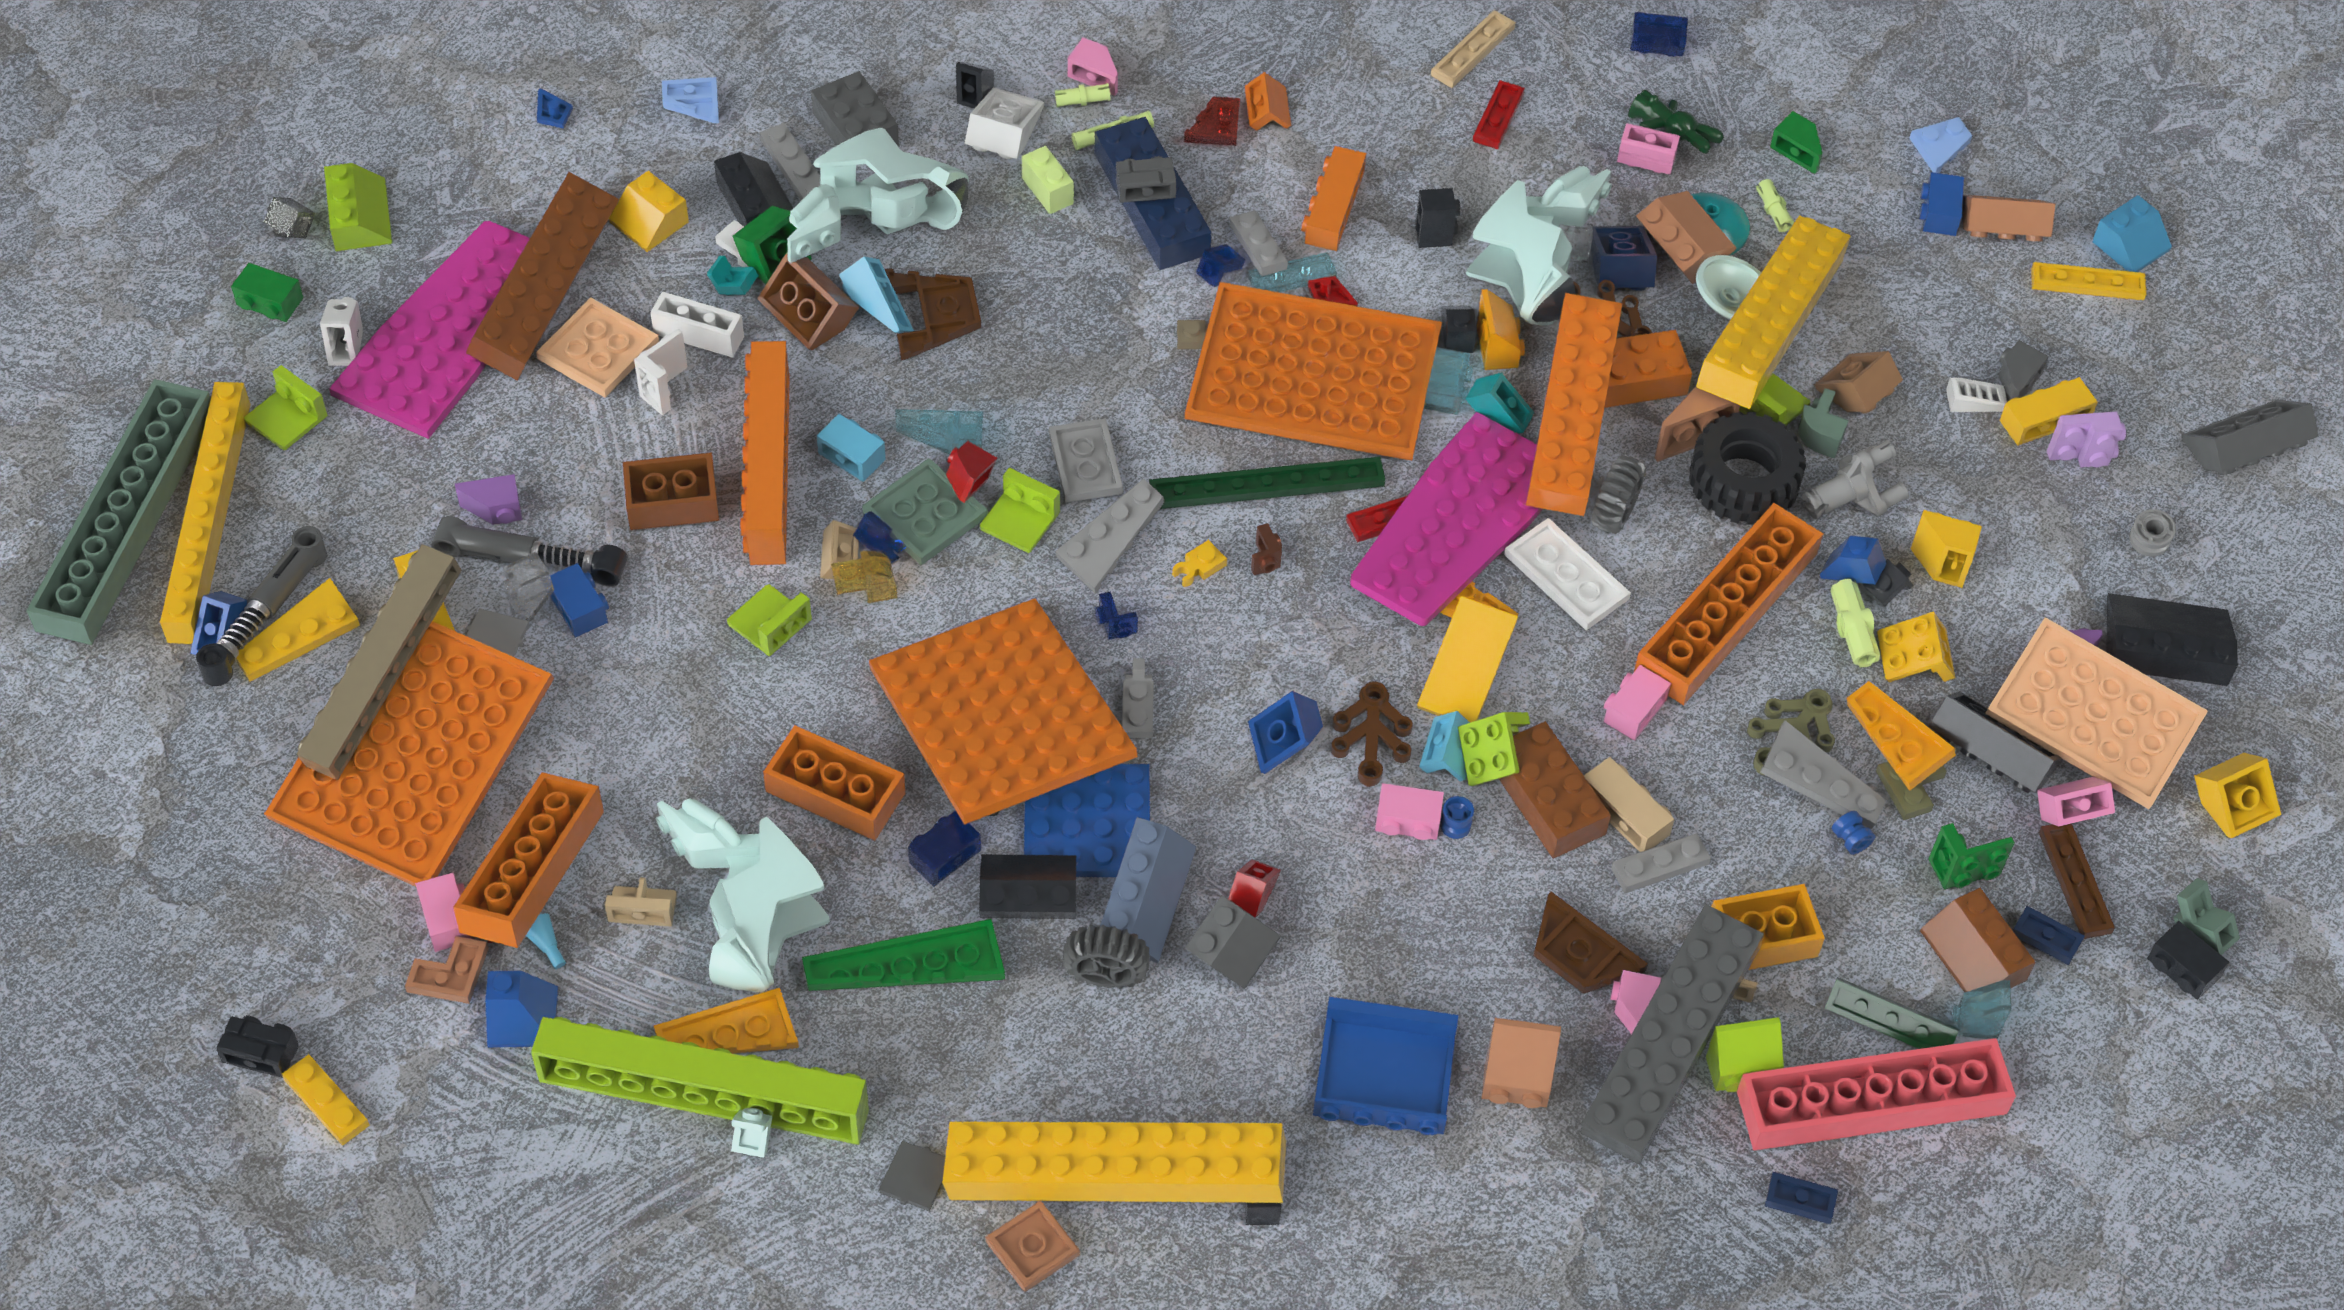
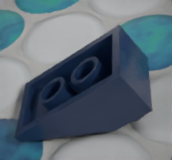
M1589 226L1590 248L1597 285L1603 280H1609L1614 284L1615 291L1619 288L1642 291L1646 290L1647 287H1655L1657 254L1644 226ZM1601 287L1604 290L1610 291L1607 287Z

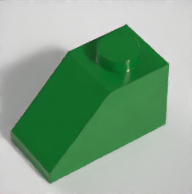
M1792 111L1774 129L1770 148L1816 174L1823 154L1816 124Z

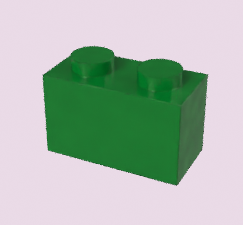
M249 262L231 286L236 305L245 310L264 314L270 319H278L284 322L288 321L304 299L298 279Z

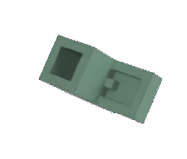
M1825 388L1821 398H1814L1811 407L1808 405L1804 406L1798 432L1801 440L1808 448L1835 459L1849 420L1829 413L1836 392Z
M2196 878L2177 895L2180 912L2173 917L2175 923L2180 921L2219 954L2222 955L2240 939L2234 913L2213 906L2207 881Z

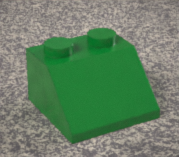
M771 206L732 235L741 259L748 267H754L759 275L758 278L765 285L785 254L788 253L787 238L797 229L790 222L791 211L776 206ZM811 255L806 256L809 260L812 259Z

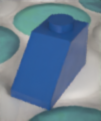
M1849 536L1828 557L1820 573L1821 579L1838 581L1851 579L1857 583L1876 585L1886 566V560L1878 538Z
M223 591L203 595L190 653L196 655L203 646L217 643L225 635V632L230 629V625L235 623V619L240 617V613L244 612V608L247 606V599Z

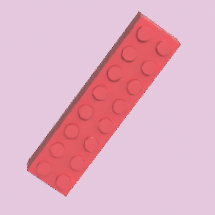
M1997 1038L1746 1073L1742 1075L1737 1090L1753 1151L2008 1114L2016 1097Z

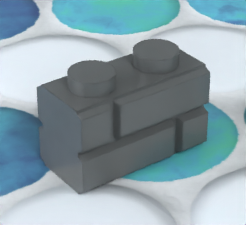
M1156 156L1151 159H1126L1116 162V184L1119 202L1176 198V177L1172 157L1163 158Z

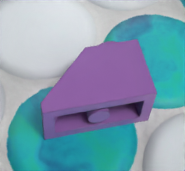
M515 474L455 484L460 507L492 525L522 520Z

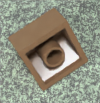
M1889 351L1854 353L1846 356L1818 380L1814 386L1820 393H1823L1825 388L1835 391L1833 402L1846 412H1861L1864 414L1874 410L1877 406L1876 403L1882 398L1891 395L1895 391L1894 388L1903 379Z

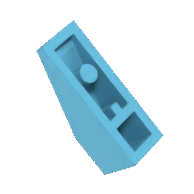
M863 257L839 274L843 282V290L847 296L895 333L914 331L880 259Z

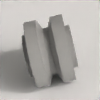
M2149 509L2141 512L2136 517L2129 533L2132 547L2145 556L2154 557L2165 553L2176 533L2175 522L2171 516L2161 510ZM2148 531H2153V532H2155L2157 535H2153V534L2149 533Z

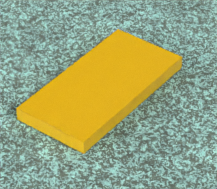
M1461 596L1418 701L1417 708L1437 716L1458 711L1470 723L1477 721L1518 621V616Z

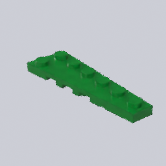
M992 919L802 957L808 991L1005 979V970Z

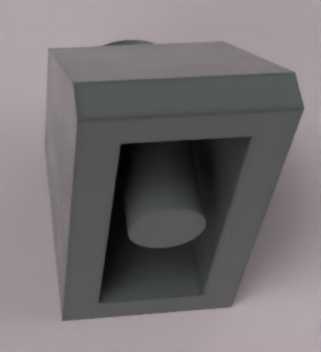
M2018 340L2012 349L2007 347L1999 359L2002 366L1998 375L2001 384L2004 385L2007 402L2012 398H2021L2026 395L2043 374L2049 357L2021 340Z

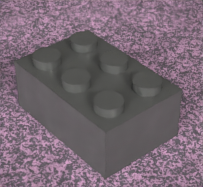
M860 71L811 90L813 114L836 146L865 131L884 128L899 147L898 123Z

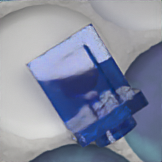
M1111 591L1099 594V606L1095 607V616L1098 624L1104 625L1108 640L1126 638L1138 632V616L1136 612L1119 615Z

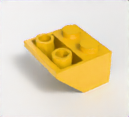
M1923 510L1910 549L1933 580L1962 588L1976 551L1982 526L1969 521L1948 517L1937 512Z

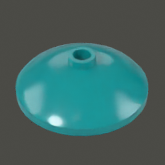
M1708 192L1691 194L1737 248L1729 256L1738 252L1747 242L1750 232V222L1745 211L1736 202L1723 195Z

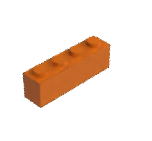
M1334 146L1332 155L1326 156L1323 166L1325 174L1324 176L1319 175L1316 185L1318 194L1317 196L1312 195L1309 204L1310 216L1305 215L1301 231L1306 232L1305 244L1337 251L1365 172L1367 153Z

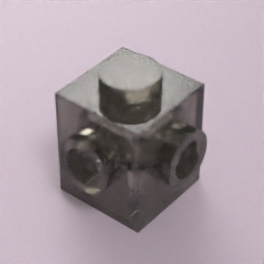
M273 197L272 202L267 208L264 223L271 226L273 232L281 237L306 238L316 213L292 198Z

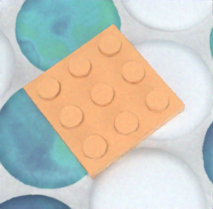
M590 297L536 352L539 361L606 398L635 368L634 359L641 352L657 344L659 337L654 332Z

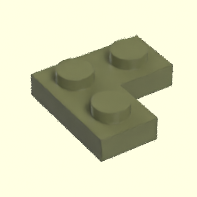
M1888 761L1878 764L1876 768L1877 775L1903 820L1932 811L1934 804L1923 785L1943 779L1947 773L1945 767L1942 766L1909 791Z

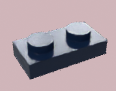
M2026 906L2013 929L2018 939L2067 965L2071 963L2085 937L2029 906Z
M1772 1172L1764 1206L1830 1224L1839 1189Z

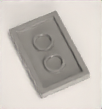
M1106 418L1049 427V437L1065 503L1123 494V485Z

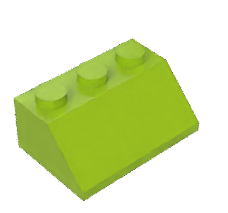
M354 163L324 166L329 224L335 250L343 251L393 244L385 178Z

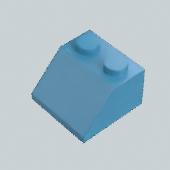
M2139 195L2102 218L2092 241L2126 271L2139 272L2172 248L2159 211Z

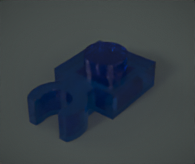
M872 511L864 514L853 534L873 554L881 551L883 558L890 564L898 561L900 558L894 551L899 553L906 547L901 540L890 537L893 529Z

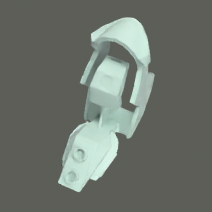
M689 798L682 803V808L679 810L674 809L663 801L658 802L659 817L656 818L657 824L664 835L669 833L673 838L671 843L679 857L684 855L693 868H729L727 878L719 879L709 903L714 927L720 937L713 946L709 965L710 980L713 984L735 990L766 991L770 986L774 985L773 973L784 941L830 922L828 914L810 895L824 889L821 877L809 860L768 817H764L759 821V834L738 835L735 829L725 820L724 816L697 799Z

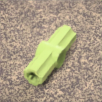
M1851 579L1840 580L1831 587V595L1837 610L1838 633L1841 638H1846L1853 663L1859 665L1860 668L1869 667L1873 663L1878 662L1880 658V651L1873 634V614L1869 608H1865L1857 582H1853Z

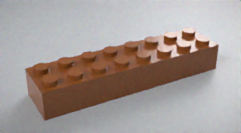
M568 172L473 335L466 351L468 355L518 381L609 221L619 201L617 197Z

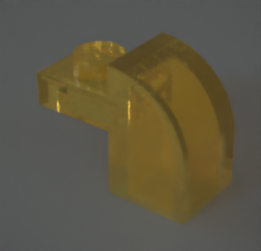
M860 551L861 559L831 564L837 595L865 590L868 603L898 598L892 564L885 554L876 551Z

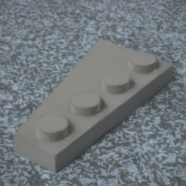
M1142 479L1056 550V557L1096 594L1101 588V583L1108 574L1110 575L1116 568L1117 561L1125 551L1128 552L1134 544L1133 540L1137 534L1145 529L1163 505V496L1145 479Z

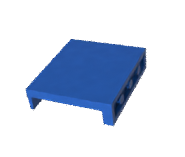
M1329 997L1313 1116H1319L1327 1121H1336L1338 1119L1353 1121L1361 1126L1381 1125L1396 1131L1403 1129L1416 1130L1424 1135L1444 1134L1459 1015Z

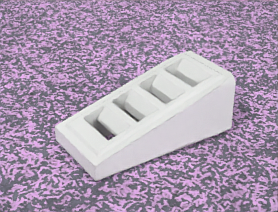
M1950 378L1946 388L1950 412H2003L2004 406L2007 403L2004 385L1964 378ZM1997 394L1999 401L1993 400L1992 395Z

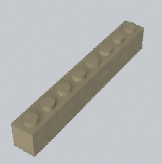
M424 544L421 545L417 553L411 556L406 572L402 578L396 581L393 593L388 602L380 608L375 624L363 636L360 649L348 661L345 674L340 682L336 683L332 688L330 699L324 709L317 713L314 726L308 736H305L299 744L296 755L306 767L333 779H339L462 570L454 557Z

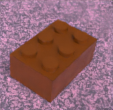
M712 452L622 462L626 510L630 530L719 521Z

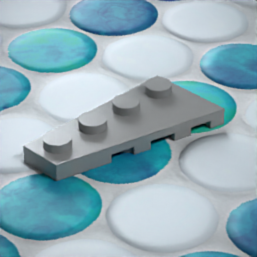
M1784 720L1760 773L1842 815L1850 811H1857L1863 819L1862 824L1872 829L1877 823L1886 800Z

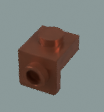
M1268 523L1257 526L1256 546L1260 552L1252 555L1251 571L1253 575L1270 573L1280 568L1282 543L1279 535L1272 532Z

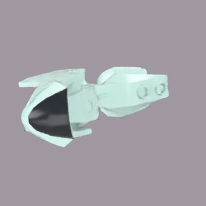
M884 128L865 131L840 143L815 160L813 165L820 168V186L813 188L791 211L790 222L797 229L787 238L788 261L790 263L838 243L841 239V215H866L871 220V224L878 226L886 235L917 223L928 221L930 226L943 230L950 229L959 222L968 201V175L963 170L948 164L901 151ZM867 164L875 173L861 182L856 181V165ZM926 178L943 188V190L927 197L928 188L923 182L896 189L893 183Z
M1579 166L1555 179L1554 183L1551 184L1542 197L1526 196L1525 183L1517 180L1491 206L1474 229L1473 238L1475 240L1491 244L1467 268L1466 275L1507 288L1520 313V317L1524 318L1527 323L1544 326L1559 320L1565 293L1575 294L1573 280L1567 274L1572 245L1563 233L1562 228L1582 227L1590 215L1593 217L1596 215L1601 198L1606 199L1612 187V184L1609 183L1611 171L1605 169L1592 176L1587 167Z

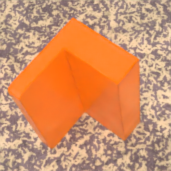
M1263 72L1244 86L1250 127L1258 131L1272 120L1286 129L1291 126L1287 91L1283 84Z

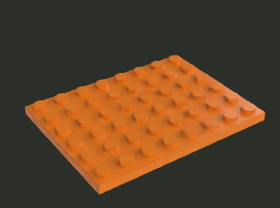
M1220 282L1185 409V419L1412 461L1442 322Z
M1036 598L869 660L870 670L964 825L1137 757V748Z
M432 621L339 779H333L306 767L298 758L264 815L278 824L415 887V883L438 877L550 687L554 677L545 670Z

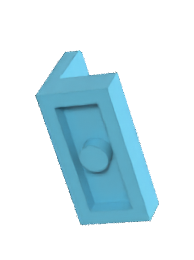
M1458 711L1434 717L1419 767L1426 773L1446 769L1456 779L1463 781L1466 780L1467 774L1458 726L1470 722Z

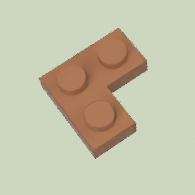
M456 936L446 964L415 958L405 984L407 993L470 1004L489 949L487 942Z

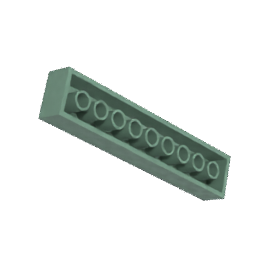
M157 379L153 380L26 610L35 632L89 645L93 644L201 442L211 399L208 391Z

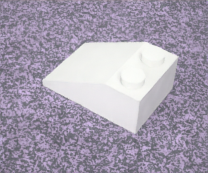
M993 87L970 113L965 144L971 145L978 151L998 153L1000 157L1005 159H1017L1026 147L1042 112L1044 102Z

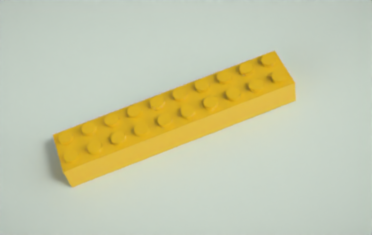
M1799 215L1704 359L1696 387L1750 409L1843 262L1851 235L1843 233L1837 228H1831L1818 223L1812 218H1805Z
M949 1122L942 1183L949 1200L1283 1203L1286 1138L1282 1123Z

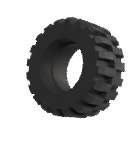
M1740 412L1731 413L1728 418L1724 415L1715 419L1714 423H1709L1696 440L1689 469L1690 485L1693 487V493L1698 500L1702 499L1701 504L1708 511L1714 510L1715 516L1721 519L1724 517L1731 519L1730 522L1739 524V521H1744L1747 525H1753L1773 503H1776L1785 510L1791 508L1795 503L1806 468L1804 448L1800 442L1797 443L1798 437L1792 430L1788 432L1785 424L1780 421L1778 423L1772 421L1770 416L1765 414L1763 417L1756 416V412H1747L1746 415H1741ZM1732 459L1752 460L1766 468L1770 474L1758 478L1745 477L1732 471L1724 462Z

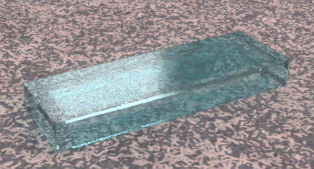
M1328 252L1287 261L1286 270L1261 276L1257 269L1248 270V278L1253 288L1274 292H1283L1308 286V280L1331 276L1337 277V271Z

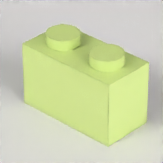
M1046 146L1022 156V179L1049 214L1074 204V181Z

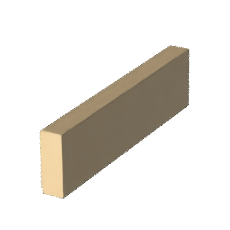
M1493 10L1431 69V76L1453 88L1515 29L1516 22Z

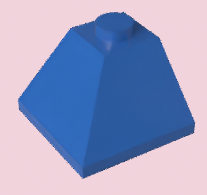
M1291 691L1248 721L1261 773L1266 774L1313 741L1323 728L1317 701Z
M488 971L485 998L488 1048L533 1047L542 1018H554L557 1015L558 986L523 971Z

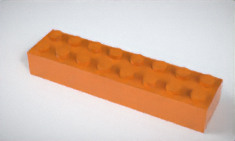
M1565 293L1526 506L1584 516L1622 303Z
M786 341L751 342V353L745 354L746 371L750 372L745 376V394H747V399H744L746 423H743L744 440L748 441H746L742 449L745 470H742L744 494H741V509L744 513L743 518L740 519L741 536H743V553H749L750 565L786 564L790 396Z
M1773 503L1639 651L1634 672L1641 665L1670 682L1671 686L1668 696L1684 706L1818 554L1824 533L1776 503Z

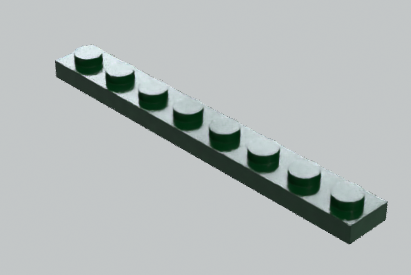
M1379 456L1149 479V484L1163 496L1164 503L1160 509L1385 487L1386 479L1381 457Z

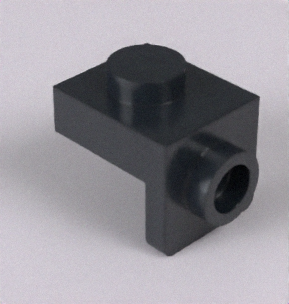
M1889 559L1886 560V566L1876 585L1862 583L1884 606L1905 587L1911 589L1914 586L1908 579L1912 574L1900 562L1894 565Z

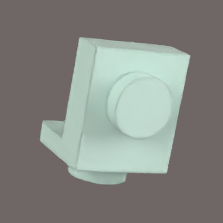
M756 1108L739 1110L732 1119V1126L735 1129L731 1151L764 1158L768 1149L772 1116L765 1115L763 1111Z

